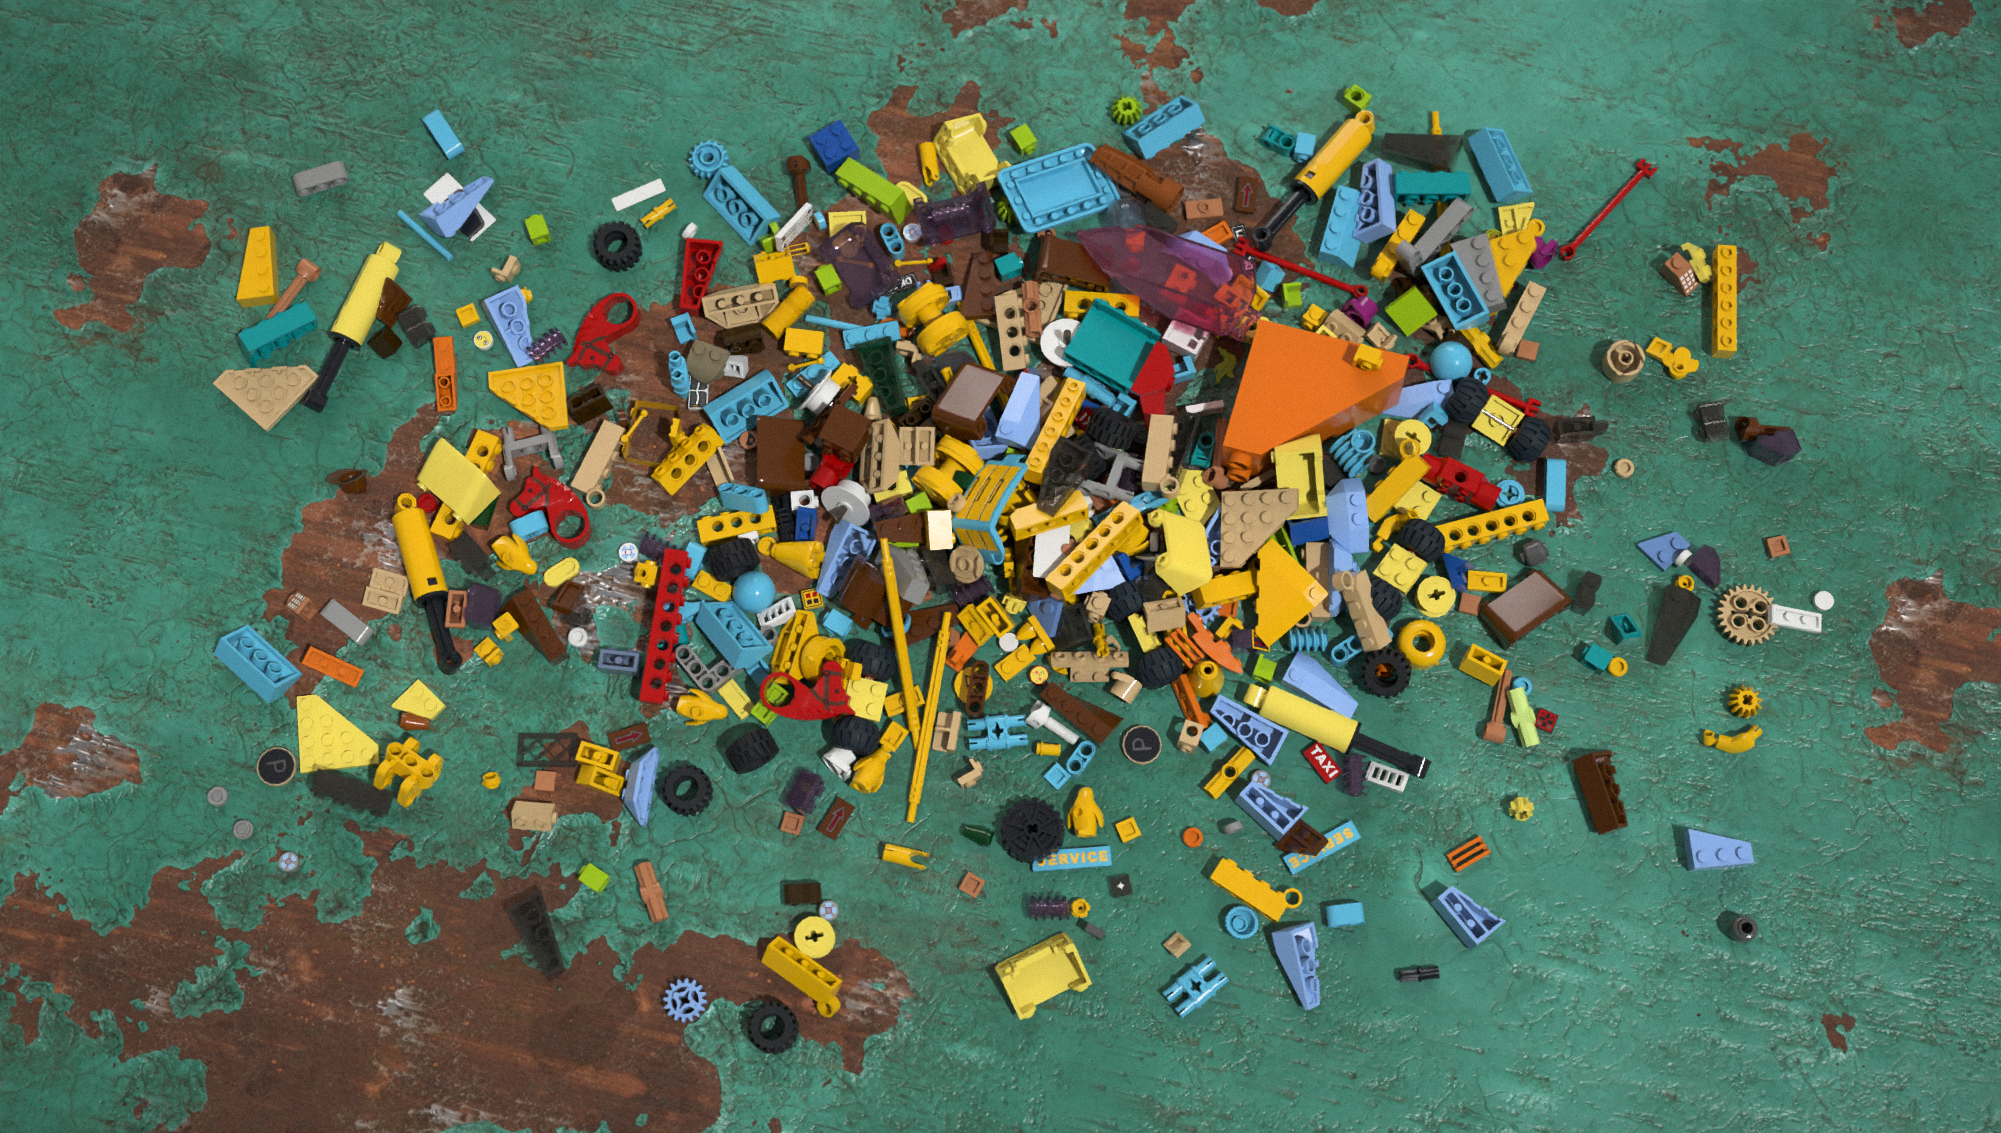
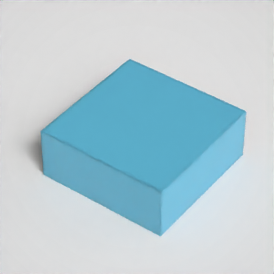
M1056 763L1043 778L1058 791L1071 778V775Z

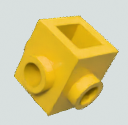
M645 560V563L638 562L634 570V581L640 582L641 587L652 588V585L659 586L662 567L657 566V562Z

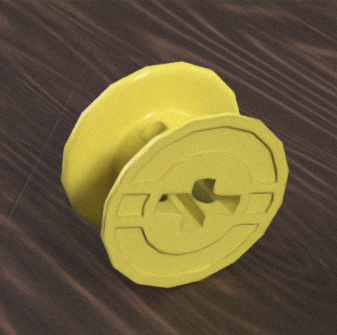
M1408 419L1400 423L1392 432L1390 447L1398 458L1401 459L1403 457L1399 448L1405 439L1411 438L1419 442L1421 450L1418 455L1420 457L1429 449L1431 433L1424 423ZM1408 442L1404 449L1407 454L1412 455L1416 447L1414 443Z
M1431 576L1424 579L1414 596L1417 609L1423 615L1431 618L1445 615L1454 604L1456 598L1455 589H1453L1452 584L1446 578L1440 576ZM1432 594H1435V596H1439L1437 600H1435V597H1430L1432 596Z
M818 916L802 920L794 933L798 949L810 958H821L827 955L833 949L835 943V933L831 924ZM813 933H816L817 936L823 935V937L817 938V942H814L812 939L807 940V938L813 937Z

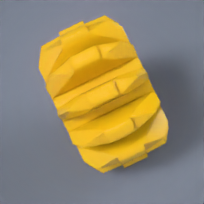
M1742 685L1740 689L1735 688L1733 689V694L1728 696L1732 700L1728 702V706H1733L1731 713L1738 712L1737 718L1744 715L1745 719H1748L1750 715H1757V710L1762 708L1758 704L1762 702V698H1757L1759 691L1753 693V687L1751 686L1746 689L1745 685ZM1744 699L1748 702L1746 705L1742 702Z

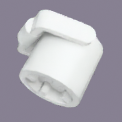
M833 747L822 756L830 772L844 781L850 778V766L856 761V757L851 750Z

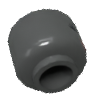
M1538 539L1522 546L1523 552H1520L1523 563L1527 562L1530 567L1545 563L1547 557L1550 556L1545 542H1541Z
M1748 916L1737 917L1729 924V935L1736 942L1747 943L1757 936V923Z

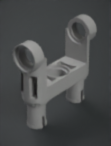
M539 424L541 435L515 441L513 427H507L508 432H506V428L501 430L504 440L502 446L505 460L504 471L508 482L516 480L517 471L514 458L549 450L556 470L564 468L557 438L552 431Z
M1094 440V445L1099 455L1103 459L1114 462L1106 485L1088 479L1087 481L1080 480L1077 483L1076 491L1080 490L1083 496L1096 495L1111 501L1118 499L1131 504L1134 492L1118 488V483L1123 469L1126 467L1142 473L1144 461L1130 457V454L1111 448Z

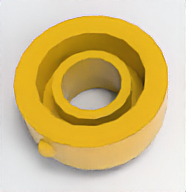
M1415 620L1403 628H1399L1400 633L1397 636L1395 648L1400 649V653L1404 652L1406 654V659L1410 660L1411 669L1427 670L1433 666L1440 665L1439 660L1444 655L1446 649V639L1438 625L1428 620ZM1416 637L1427 639L1430 646L1427 652L1416 650L1412 644L1413 639Z
M817 636L806 644L802 651L800 665L804 677L809 682L816 684L823 677V666L826 662L836 661V657L847 659L846 649L842 641L836 638Z

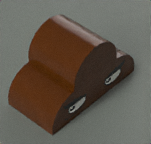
M858 554L838 588L842 594L840 602L853 613L865 618L874 619L892 628L883 572L862 554ZM899 595L902 619L904 621L913 603L902 599Z

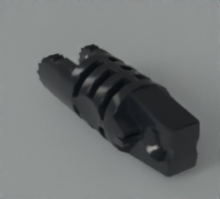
M786 493L782 495L783 508L779 497H774L773 503L778 532L782 537V541L794 542L795 525L793 523L790 496Z

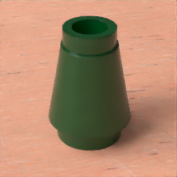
M966 825L963 836L982 847H989L994 832L990 831L989 828Z

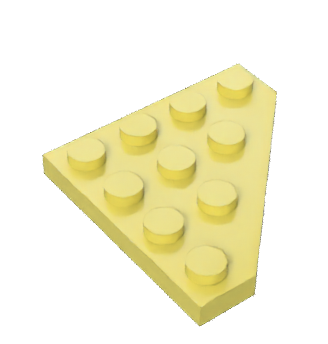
M316 694L297 697L300 773L307 774L380 765V748L377 743Z

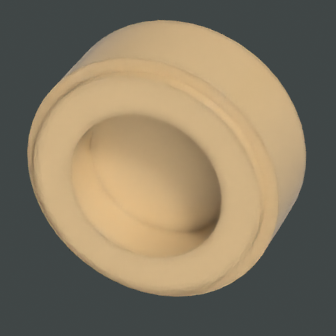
M1620 459L1614 466V473L1622 479L1629 478L1634 472V465L1628 459Z
M955 493L947 502L948 509L954 513L959 512L965 506L966 498L961 493Z

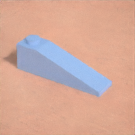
M1451 379L1439 380L1402 388L1398 404L1380 414L1418 420V415L1433 401L1445 410V404L1454 393ZM1448 416V422H1454V420H1452Z
M1299 651L1296 653L1280 685L1328 710H1333L1351 719L1358 705L1355 699L1315 659Z

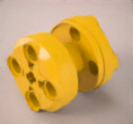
M932 282L924 284L920 289L897 305V309L899 310V319L907 328L916 327L921 324L924 325L925 329L916 338L918 347L923 354L937 357L965 338L969 331L968 322L959 311L943 315L941 311L949 303L950 297L943 285L933 284Z
M945 434L935 448V456L942 462V466L937 470L932 466L924 464L918 469L911 480L920 491H925L929 501L948 509L947 502L955 493H961L963 496L965 494L960 486L953 481L955 472L960 470L971 474L975 478L985 463L974 448Z

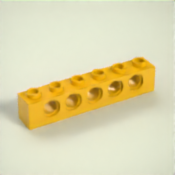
M1717 245L1712 252V358L1731 359L1737 351V246Z
M1068 377L1025 462L1028 465V469L1024 474V480L1042 486L1086 397V383Z
M478 429L465 457L476 467H479L487 476L494 468V460L497 455H500L503 443L499 437ZM483 451H488L486 456L480 457ZM443 502L430 532L437 538L455 544L456 540H459L462 535V527L465 522L463 520L461 522L456 520L455 523L449 525L448 521L454 518L452 516L454 512Z
M1542 498L1435 527L1445 537L1443 554L1453 552L1455 548L1467 549L1475 543L1480 545L1486 544L1491 541L1490 539L1497 538L1502 540L1509 537V534L1516 533V535H1521L1532 528L1534 530L1543 529L1550 519ZM1522 515L1529 516L1531 521H1525ZM1504 520H1510L1513 526H1507ZM1486 525H1492L1494 527V531H1489L1486 528ZM1473 529L1476 532V536H1471L1467 530ZM1449 534H1455L1458 540L1450 539Z
M1124 501L1116 506L1075 547L1074 551L1067 558L1063 559L1054 571L1049 573L1045 579L1049 590L1067 601L1144 523L1140 511Z

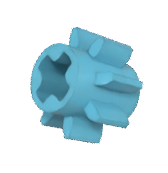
M881 296L879 300H874L872 313L877 315L876 319L885 320L887 316L891 317L894 303L889 301L890 297Z

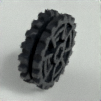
M1032 798L1029 802L1027 799H1022L1021 804L1014 803V808H1008L1006 811L1007 816H1003V822L1000 827L1002 844H1005V850L1007 852L1011 851L1013 859L1018 857L1021 863L1028 861L1029 865H1033L1034 861L1042 864L1045 858L1047 860L1052 859V853L1057 854L1059 852V846L1063 845V837H1065L1064 821L1060 819V812L1054 811V805H1046V800L1043 799L1040 802H1037L1036 798ZM1029 829H1036V833L1032 832L1031 834H1029Z

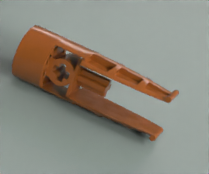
M1106 143L1103 147L1098 145L1089 160L1090 163H1093L1133 193L1137 191L1152 200L1151 206L1165 215H1169L1185 189V186L1172 178L1162 179L1152 172L1153 169L1116 148L1108 146Z

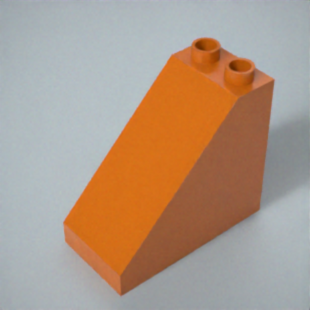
M1259 319L1222 446V468L1228 471L1227 477L1237 482L1247 483L1250 477L1256 478L1271 468L1274 471L1276 470L1275 463L1271 462V451H1274V447L1317 433L1320 434L1321 445L1397 405L1410 356L1378 349L1383 351L1381 358L1384 359L1380 370L1366 371L1360 365H1357L1356 368L1352 367L1353 359L1360 346L1358 343Z

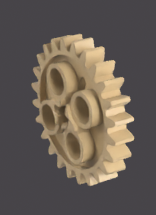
M1746 584L1742 585L1741 589L1738 586L1734 587V591L1729 589L1727 595L1724 594L1721 597L1722 600L1717 603L1720 608L1715 610V612L1720 613L1715 619L1721 620L1718 627H1724L1722 634L1728 633V640L1732 637L1735 638L1734 644L1741 641L1743 647L1747 642L1752 647L1755 642L1757 645H1760L1762 640L1764 642L1768 641L1769 637L1775 634L1772 630L1776 631L1778 629V626L1768 624V605L1772 604L1771 602L1774 597L1767 598L1768 591L1762 594L1761 587L1754 590V585H1751L1749 589H1747ZM1736 601H1740L1743 608H1739L1736 605ZM1755 604L1761 606L1762 612L1756 610ZM1734 619H1736V620H1738V621L1740 622V624H1741L1740 627H1738V626H1736V625L1734 624V622H1733ZM1753 623H1757L1760 630H1756L1753 627Z

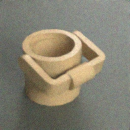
M1112 672L1111 678L1116 682L1110 692L1131 705L1143 687L1142 684L1124 672Z

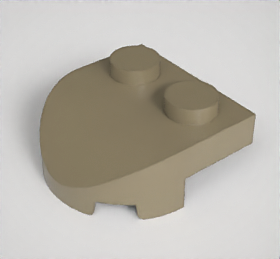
M695 339L687 357L688 371L701 384H710V382L717 379L720 380L725 374L723 369L731 353L728 350Z

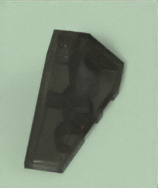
M1063 436L1059 437L1050 452L1044 483L1041 487L1036 506L1038 510L1051 517L1056 515L1085 480L1097 462L1094 452Z
M1668 584L1663 589L1646 657L1647 662L1665 667L1696 620L1701 599L1688 589Z

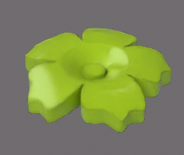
M1177 497L1169 499V502L1157 507V509H1163L1176 514L1178 512V505L1176 504L1179 500Z

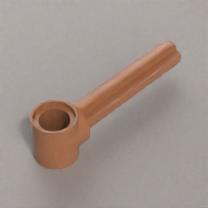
M303 258L296 267L297 277L267 315L266 319L274 317L278 312L286 311L307 281H316L322 269L307 258Z
M1218 418L1216 421L1212 467L1208 468L1203 475V481L1217 490H1223L1228 484V477L1225 475V469L1222 468V446L1227 425L1225 418Z
M1505 669L1502 677L1499 679L1491 721L1486 723L1483 732V740L1503 744L1506 735V727L1502 723L1508 698L1506 691H1509L1512 671L1509 669Z

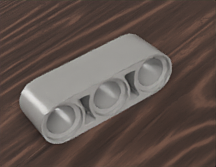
M341 161L299 172L292 177L298 196L315 194L344 185L349 181L345 164Z
M331 599L320 612L324 618L362 647L375 633L334 599Z

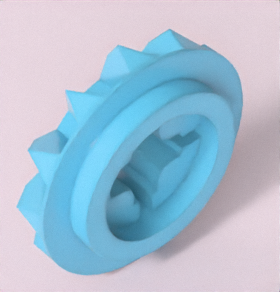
M1504 480L1497 485L1502 488L1497 499L1500 507L1508 508L1523 503L1525 492L1518 482ZM1510 488L1511 495H1514L1515 497H1511V499L1508 501L1507 496L1504 494H1506Z

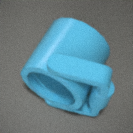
M1355 428L1346 435L1344 442L1351 437V443L1348 447H1356L1353 453H1361L1358 457L1359 460L1362 458L1366 460L1375 452L1373 450L1375 437L1370 431L1357 430Z

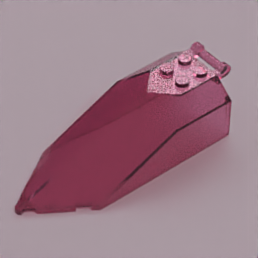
M1134 224V228L1122 229V226L1092 228L1090 231L1080 229L1076 232L1077 237L1104 273L1169 319L1218 336H1232L1236 341L1241 342L1245 338V333L1254 322H1258L1261 318V313L1258 310L1250 308L1257 291L1256 262L1143 224ZM1245 316L1249 317L1240 329L1236 328Z

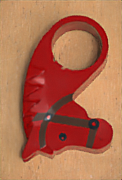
M614 293L597 303L583 321L575 340L574 353L567 360L566 364L570 368L580 365L584 370L597 368L611 376L619 375L624 369V364L613 353L609 344L632 332L639 325L641 311L635 300L628 294ZM629 303L633 306V314L627 322L617 325L607 321L610 310L616 304Z
M534 466L533 476L525 480L526 484L523 493L513 500L510 505L514 518L518 519L541 510L543 513H548L551 531L559 545L567 549L582 547L588 542L592 534L590 518L583 503L570 488L552 477L542 475L539 469ZM574 515L585 521V528L579 536L566 539L558 535V527L566 519L565 517Z
M836 661L825 663L823 666V677L818 680L813 689L808 688L784 672H775L768 675L760 687V697L763 704L776 714L788 719L819 721L831 719L843 713L856 715L855 711L849 706L851 696L844 689V668ZM779 678L791 680L795 688V699L793 698L790 702L791 705L774 707L770 704L767 698V690L774 680Z

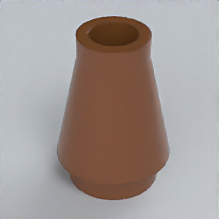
M411 712L402 714L400 728L405 729V731L429 729L430 719Z

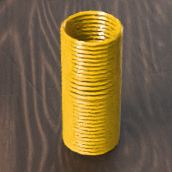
M798 285L762 321V328L772 338L779 340L786 332V328H790L816 302L814 296L804 286Z

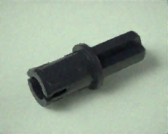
M1417 966V969L1400 970L1398 973L1400 982H1422V980L1440 978L1438 966L1426 968Z

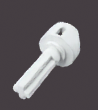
M1037 701L1031 708V714L1025 722L1036 730L1044 725L1074 745L1079 736L1050 717L1049 712L1051 708L1041 701Z

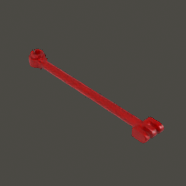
M1642 158L1634 168L1638 171L1636 175L1570 245H1565L1561 248L1559 252L1560 258L1564 257L1563 253H1568L1569 257L1565 256L1563 261L1572 260L1578 246L1643 177L1649 180L1658 169L1654 167L1649 171L1648 169L1652 164L1648 163L1645 167L1642 166L1646 162V159Z
M1241 236L1237 239L1239 243L1235 244L1236 249L1232 251V254L1244 259L1247 253L1347 291L1355 299L1360 296L1367 297L1368 289L1365 285L1352 286L1266 252H1259L1249 246L1251 240ZM1358 289H1362L1364 293H1359Z
M1410 353L1406 355L1410 356L1409 360L1414 363V365L1408 364L1407 369L1413 370L1416 368L1432 373L1430 364L1422 362L1416 354ZM1487 387L1489 396L1494 394L1506 403L1523 409L1524 417H1536L1533 413H1538L1539 408L1537 407L1541 406V401L1530 397L1526 403Z

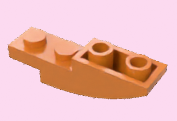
M453 336L433 338L436 367L438 412L455 411L458 407V375Z
M1194 612L1188 613L1186 615V622L1194 632L1188 638L1206 658L1216 663L1219 667L1234 674H1241L1243 672L1241 668L1243 665L1237 657L1234 658L1230 651L1232 649L1226 641L1223 642L1222 639L1214 642V636L1209 629L1206 630L1202 625L1204 622L1200 615Z

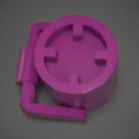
M1538 236L1535 237L1537 248L1531 254L1528 261L1535 269H1543L1555 257L1558 243L1551 239L1546 244Z
M1360 296L1357 299L1347 300L1342 305L1340 311L1364 329L1378 312V307L1370 298Z

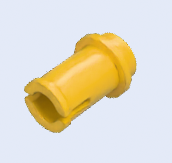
M1041 741V743H1037L1036 754H1039L1040 757L1042 755L1060 757L1061 745L1046 744Z

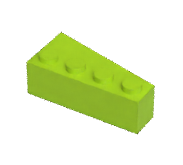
M850 157L835 172L838 179L837 182L841 187L849 189L854 195L860 197L898 226L912 211L904 190Z

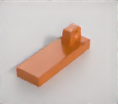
M968 631L964 633L945 658V665L958 674L980 647Z
M310 646L302 661V665L355 689L365 672Z
M1183 674L1171 684L1186 719L1204 725L1203 730H1205L1212 724L1208 712L1202 713L1186 674ZM1190 726L1192 734L1196 735L1198 733L1197 729Z

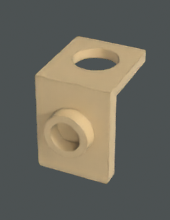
M1436 315L1420 327L1436 333L1441 343H1444L1445 340L1455 333L1448 318L1441 315ZM1448 328L1447 336L1443 337V330Z
M1186 719L1176 748L1185 753L1194 754L1204 725ZM1190 726L1195 727L1198 731L1194 737L1189 736L1186 732V729Z

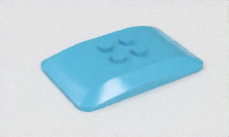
M1082 143L999 171L997 175L998 183L1024 232L1033 234L1062 226L1110 209L1119 203L1120 196L1111 178L1093 163L1089 162L1096 150L1092 144Z

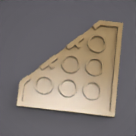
M1043 279L1041 284H1038L1042 312V333L1050 323L1055 321L1065 297V290H1068L1070 284L1055 280L1049 283L1048 279ZM1022 287L1007 291L998 296L1017 293L1019 298L1022 297L1023 301ZM1020 309L1021 316H1024V309ZM1008 310L1006 318H1014L1015 310ZM997 318L974 320L998 330ZM1025 327L1023 328V335H1026ZM1011 328L1008 334L1016 337L1018 330ZM1041 336L1039 338L1027 337L1029 342L1040 346Z
M298 365L297 367L278 366L267 369L247 368L237 371L232 369L225 370L213 384L268 433L306 392L314 386L318 375L307 365Z
M1292 488L1222 492L1220 567L1222 569L1241 568L1253 553L1255 554L1265 544V541L1272 534H1275L1283 526L1284 522L1299 509V490Z

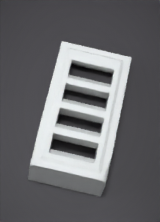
M730 355L725 365L726 367L723 369L724 375L745 378L749 371L748 356Z
M791 596L757 614L761 629L765 626L775 627L784 624L795 615L796 609ZM768 617L769 621L765 623L764 618Z
M1371 761L1364 780L1402 794L1410 774ZM1375 768L1379 769L1376 778H1373L1372 775ZM1384 771L1386 772L1383 781L1379 780L1382 772ZM1390 774L1394 775L1391 783H1388ZM1399 777L1401 778L1399 785L1397 786L1395 785L1397 778Z

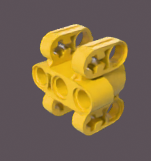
M410 737L404 745L394 742L387 746L385 759L377 768L373 786L377 789L383 790L388 785H391L395 775L402 777L404 781L400 786L397 802L404 808H407L424 789H429L433 786L441 773L444 759L436 753L432 754L428 760L419 756L420 742L413 737Z

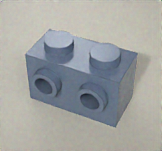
M616 648L600 650L598 669L601 673L640 677L642 664L640 653L635 650L619 651Z

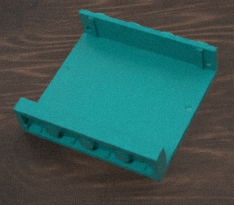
M1095 298L1061 359L1127 395L1155 343L1162 334L1158 333L1155 328L1142 324L1139 319L1126 315L1123 310L1110 306L1107 301Z

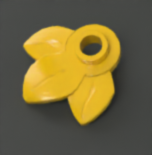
M1679 347L1674 353L1670 352L1663 361V364L1669 368L1670 375L1674 379H1682L1688 373L1695 372L1699 367V361L1691 359L1690 351L1686 347Z

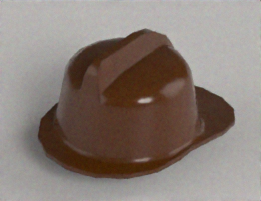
M341 469L329 474L327 482L339 485L346 494H362L367 491L366 474L368 470Z

